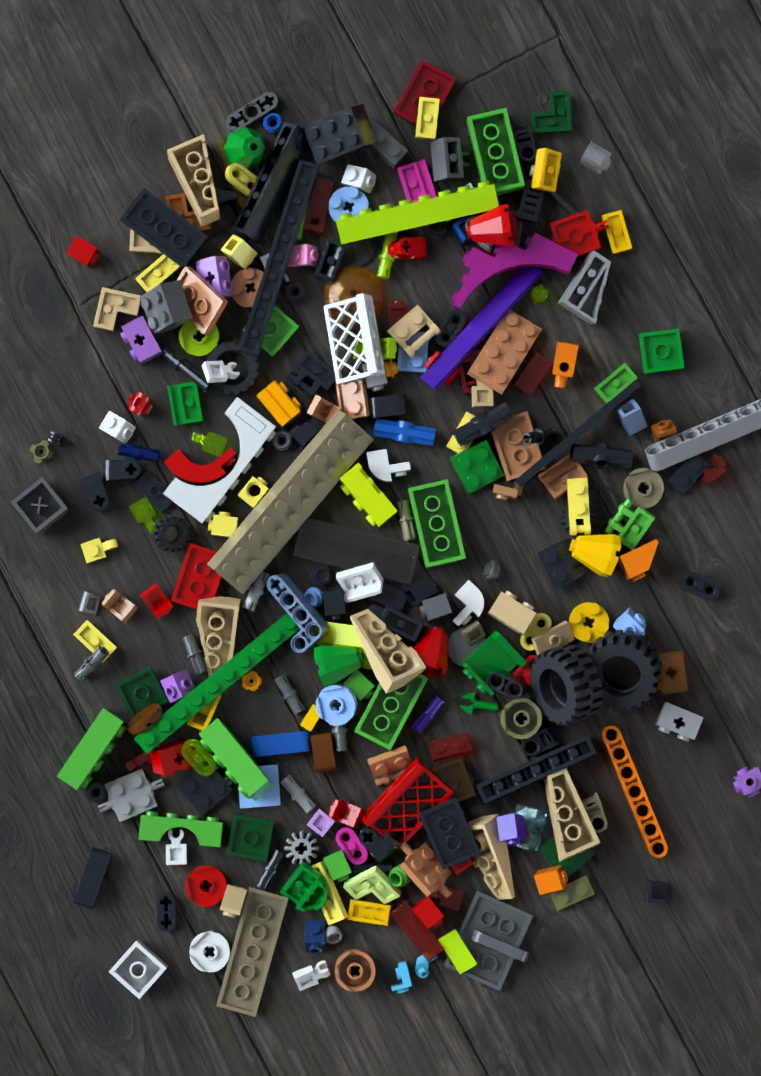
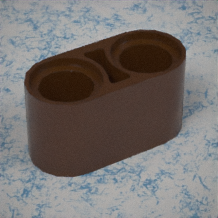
M331 732L310 735L316 773L335 771L336 764Z

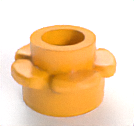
M391 359L383 361L386 377L394 378V374L398 373L396 362H392Z
M250 671L242 677V686L246 690L256 691L262 683L261 677L254 671Z

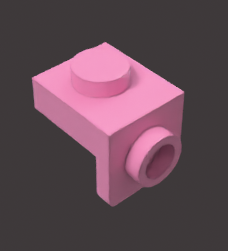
M309 244L294 245L288 267L318 266L319 253L317 247Z

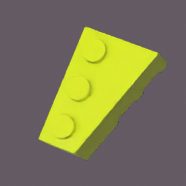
M359 462L340 477L342 485L339 487L347 496L349 494L355 499L353 504L359 511L363 509L368 514L365 518L372 526L377 525L378 528L381 527L398 512L384 493L375 485L371 477L364 472Z

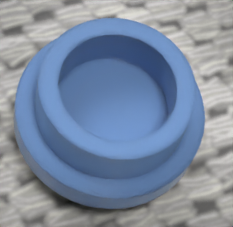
M316 587L309 588L304 595L313 607L320 606L324 601L322 592Z

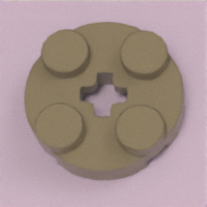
M639 468L632 471L625 479L623 485L625 498L632 499L634 501L632 506L637 508L638 506L644 509L653 507L659 502L664 492V484L660 475L647 468ZM640 483L649 486V489L646 490L647 494L638 491Z

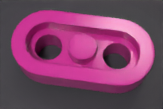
M341 828L336 834L337 844L351 863L355 865L363 864L368 857L367 849L360 843L358 836L351 828ZM349 834V841H344L342 835ZM356 850L361 851L362 855L360 858L354 857Z

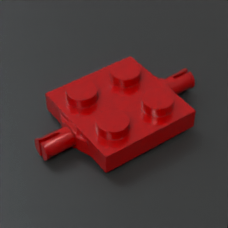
M585 210L550 223L553 231V240L551 241L581 256L602 248L598 232L609 228L607 220L595 224L591 219L589 210Z

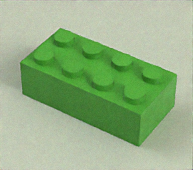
M507 108L468 116L466 123L480 181H490V184L495 183L497 196L524 190L525 183Z
M448 479L408 488L426 569L465 560L466 556Z
M419 674L405 686L387 694L379 683L354 732L391 750L428 678Z
M103 708L57 777L76 790L87 788L93 779L90 777L93 771L96 772L101 768L104 763L101 759L105 754L111 753L116 745L113 743L116 737L121 738L124 734L127 722L109 709Z
M218 718L199 733L202 738L200 740L201 744L210 753L214 752L213 759L223 769L227 768L226 775L235 784H240L238 789L248 800L252 798L257 801L275 786L226 725Z

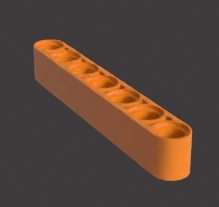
M606 726L601 732V737L650 855L662 858L667 854L668 846L622 734L616 726ZM609 729H613L616 732V738L612 741L606 738V732ZM616 748H621L624 751L622 759L617 760L614 757L613 753ZM624 767H629L632 770V775L625 779L621 775V771ZM632 786H637L640 790L637 797H631L629 794V789ZM640 805L647 807V813L644 816H639L637 813V808ZM648 824L655 826V832L652 835L645 833V827ZM655 843H661L663 846V851L660 854L653 852V845Z

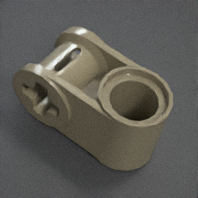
M596 792L593 796L583 799L581 802L591 823L595 818L602 819L603 827L599 830L594 828L596 833H600L607 828L608 823ZM593 802L595 803V804H593V805H591V806L586 807V805H588V804H590V803H593Z

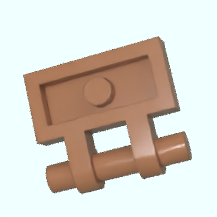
M406 746L367 759L373 777L376 778L382 775V777L374 779L377 787L384 784L385 786L390 785L392 781H395L404 772L405 766L412 763ZM399 769V771L393 772V773H391V774H387V773H389V772H392V771H395V770Z

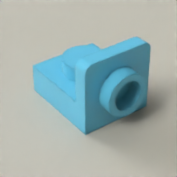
M405 960L398 962V968H395L398 980L402 979V983L391 985L392 991L397 990V993L409 991L408 987L412 986Z

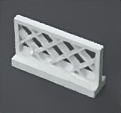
M362 293L354 298L323 306L336 383L340 385L374 375H384L385 369L372 296ZM352 303H357V311L353 316L347 310ZM338 308L341 310L336 320L331 317L330 309ZM345 314L352 318L347 328L340 324ZM355 322H358L361 327L358 335L350 331ZM338 326L345 330L340 340L335 338L334 334ZM348 333L355 337L350 347L343 343ZM359 341L364 344V350L361 355L354 351ZM341 346L348 350L343 360L338 357V350ZM352 353L358 357L353 367L346 363ZM362 360L367 363L368 372L361 373L357 370ZM344 365L351 369L346 378L341 376V370Z

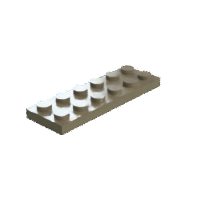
M249 887L218 997L217 1007L256 1017L288 897Z

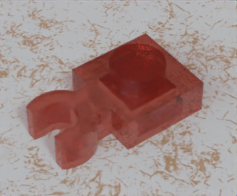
M144 752L126 763L125 765L128 770L131 771L145 762L147 765L151 764L150 753L147 755Z

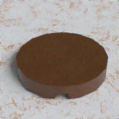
M158 703L144 708L126 725L127 731L131 735L145 731L149 723L153 724L161 717L163 709Z

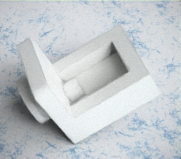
M348 164L341 183L345 186H354L366 193H371L375 185L376 174L367 168Z
M111 411L108 412L99 427L124 444L128 442L136 429L134 425Z

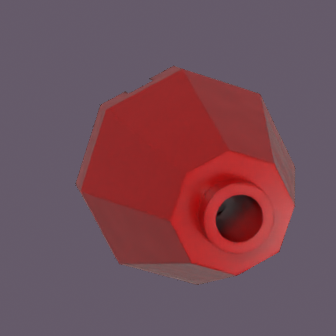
M500 205L471 220L470 225L467 226L468 238H472L473 242L504 247L516 246L515 241L511 240L515 239L512 214H509V211H507L511 210L510 205Z
M428 628L413 648L426 666V669L420 674L435 678L436 674H440L439 678L443 679L447 670L448 635L444 633L442 628Z

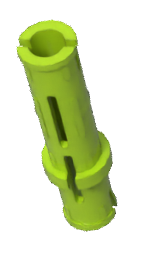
M398 232L385 234L382 254L379 255L378 278H390L392 262L395 259L389 255L388 245L392 241L397 240Z

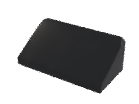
M328 238L314 277L333 283L347 245Z

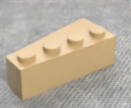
M203 134L167 150L168 160L201 227L220 219Z
M564 768L548 775L544 779L558 858L559 862L597 846L600 841L567 769Z

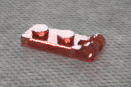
M316 177L309 197L303 232L309 233V231L317 232L318 235H323L333 180ZM312 218L319 219V224L311 223Z

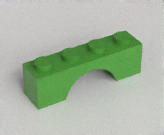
M146 811V815H141L139 840L161 841L163 835L169 829L184 827L196 835L199 845L221 847L223 822H219L217 817H207V820H199V816L187 815L186 819L178 818L179 814L167 813L166 817L158 816V812Z

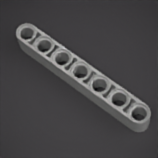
M761 399L648 446L645 453L650 469L653 471L665 469L760 429Z

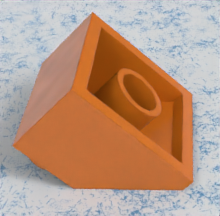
M657 539L618 558V563L626 580L632 579L634 582L646 576L644 572L650 568L658 545Z

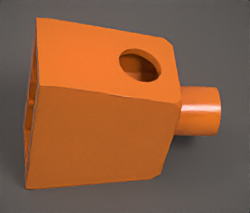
M557 341L552 374L556 375L555 387L566 388L568 377L573 378L579 347L577 344ZM566 362L568 363L567 369L564 371L560 370L561 363Z

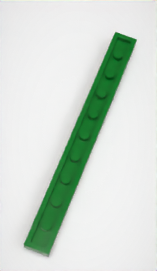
M288 613L285 614L166 711L155 723L150 724L145 731L139 733L134 740L148 755L300 630L298 625Z

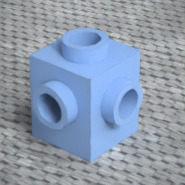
M629 607L615 620L613 627L616 630H623V633H628V630L634 631V635L639 637L640 634L645 635L646 632L644 630L647 624L641 614H636Z

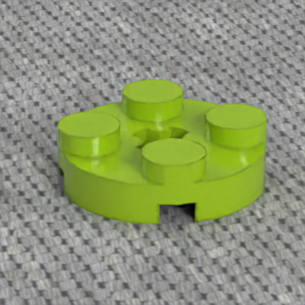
M190 321L185 322L179 331V341L182 348L188 354L195 357L209 355L219 342L217 326L214 325L210 334H205L202 341L198 342L193 336L197 335V331L200 330Z

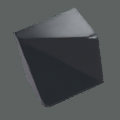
M234 187L223 190L215 188L218 206H224L238 200V193Z

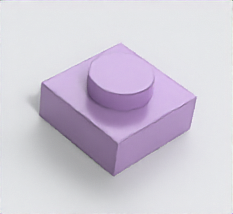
M318 809L307 826L323 837L335 820L329 818L321 809Z

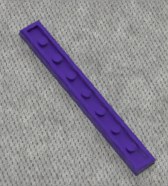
M521 267L422 374L420 379L436 391L543 275L542 271L537 267Z

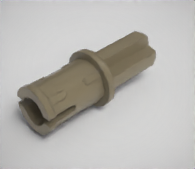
M409 500L396 502L400 517L398 522L401 523L404 540H414L416 538L413 526L414 517L411 516Z

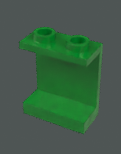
M495 630L461 665L465 668L462 672L470 680L474 678L478 682L476 687L483 694L487 692L493 696L495 693L487 685L489 674L497 670L510 672L516 665L522 668L527 662ZM496 675L495 681L498 684L502 679Z

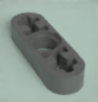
M265 92L230 114L226 119L228 130L233 132L242 127H248L274 111L278 106L277 96L272 92ZM265 98H273V105L267 104L263 106L265 111L261 112L260 106L256 103L260 102V105H263L266 102ZM250 107L258 110V114L254 118H250L246 114ZM243 113L244 118H245L248 122L244 123V119H243V120H241V121L239 122V127H237V128H236V126H232V127H231V126H230V125L232 124V121H231V120H232V119H235V120L237 121V120L241 119L242 117H241L240 114Z
M474 930L471 937L472 940L525 963L529 956V952L478 930Z

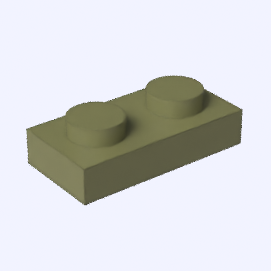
M585 875L567 883L563 890L550 892L549 894L558 911L594 895V891Z

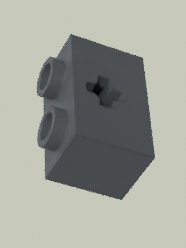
M446 593L423 600L421 602L422 606L419 607L422 618H427L428 622L452 613Z

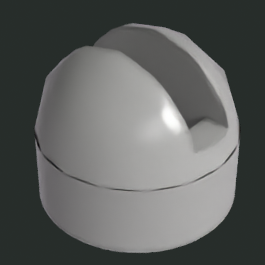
M329 926L325 931L326 940L330 944L338 943L342 939L341 931L337 926Z

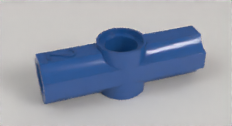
M376 418L373 436L393 439L395 442L404 444L416 443L433 446L436 429L416 426L414 423L406 421L394 422Z

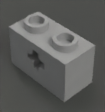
M664 702L655 725L659 726V731L670 734L672 731L678 734L677 738L689 742V739L695 740L704 717ZM680 717L681 722L684 724L676 728V724L673 721L674 719L678 720Z

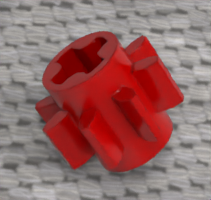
M140 392L136 396L131 394L127 401L130 404L128 410L140 417L143 413L149 414L153 407L149 404L151 399Z

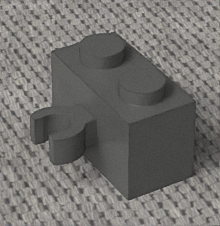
M443 137L431 141L434 182H451L464 178L463 168L470 166V163L463 161V157L469 155V153L466 151L461 152L460 137Z

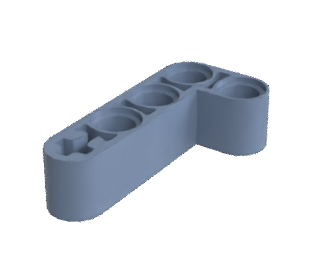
M283 573L272 575L266 583L268 590L301 629L291 639L292 649L297 653L311 650L328 634V624L289 576ZM290 594L294 597L293 604L289 601ZM302 610H305L307 613L306 619L302 617ZM315 625L319 627V634H316L314 631ZM301 638L305 641V647H302L300 644Z

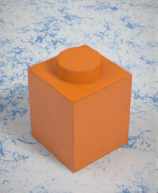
M561 865L538 870L534 875L540 895L563 890L567 885L566 882H568L567 873L565 870H562Z

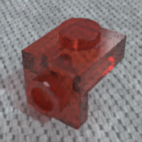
M397 300L392 301V304H388L389 329L409 312V304H405V301Z

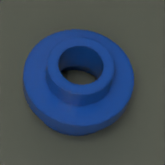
M270 113L263 120V126L269 133L279 132L283 125V119L277 113ZM272 120L277 122V125L274 127L269 125Z

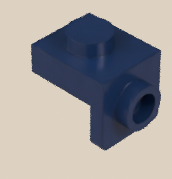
M325 920L304 921L306 952L318 954L326 951Z

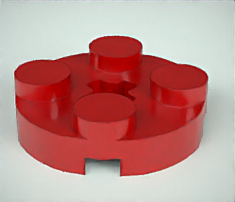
M210 865L197 867L189 874L186 881L188 897L194 903L203 907L217 904L224 897L227 888L224 874L218 868ZM204 880L212 883V887L209 888L208 892L205 889H201Z

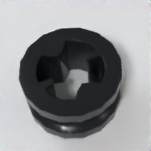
M48 431L49 437L45 440L58 446H63L62 440L66 437Z

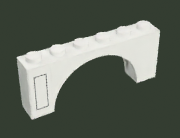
M238 397L224 413L234 424L240 440L239 456L230 473L220 481L206 486H194L174 478L163 493L200 523L204 521L208 523L215 514L212 511L214 507L222 505L227 498L224 495L227 490L235 488L239 482L237 477L240 473L245 474L251 467L249 462L253 456L257 458L264 449L261 447L266 440L270 442L276 434L273 431L276 428L275 425Z

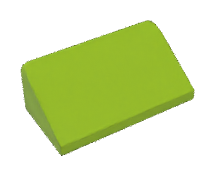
M456 929L438 939L459 974L477 965L476 960Z

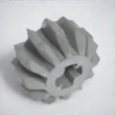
M303 831L299 833L300 838L297 837L296 833H292L295 841L287 838L286 842L292 844V846H285L284 850H291L292 852L288 853L286 857L290 858L294 855L293 864L296 863L297 858L300 859L299 864L303 862L304 858L310 864L311 859L308 856L317 857L311 851L319 850L318 846L311 845L316 843L317 839L309 841L311 833H308L306 838H303ZM301 842L305 843L304 846L307 845V850H304L303 854L298 853L299 850L296 851V847Z

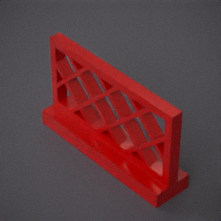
M416 758L362 815V821L382 837L387 829L390 832L403 831L404 837L401 840L403 844L423 825L418 814L419 802H431L432 807L436 801L438 802L435 805L446 801L454 791L423 765L420 759ZM425 772L430 777V784L418 785V778ZM442 787L446 791L442 797L433 798V788ZM419 788H431V798H419ZM407 789H416V799H404V792ZM402 803L403 813L391 814L390 807L393 804ZM405 803H417V812L405 813ZM417 816V824L413 827H406L405 817ZM403 817V827L391 828V818ZM380 818H388L389 828H379L375 823Z

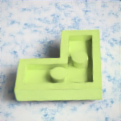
M377 866L344 881L343 888L355 900L372 892L383 904H386L401 895V890L393 886L389 878Z

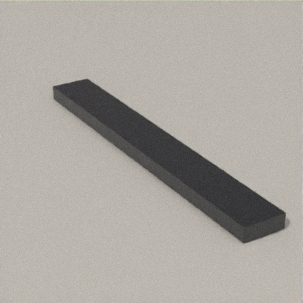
M637 380L633 381L519 476L512 484L515 489L518 490L633 394L641 384Z

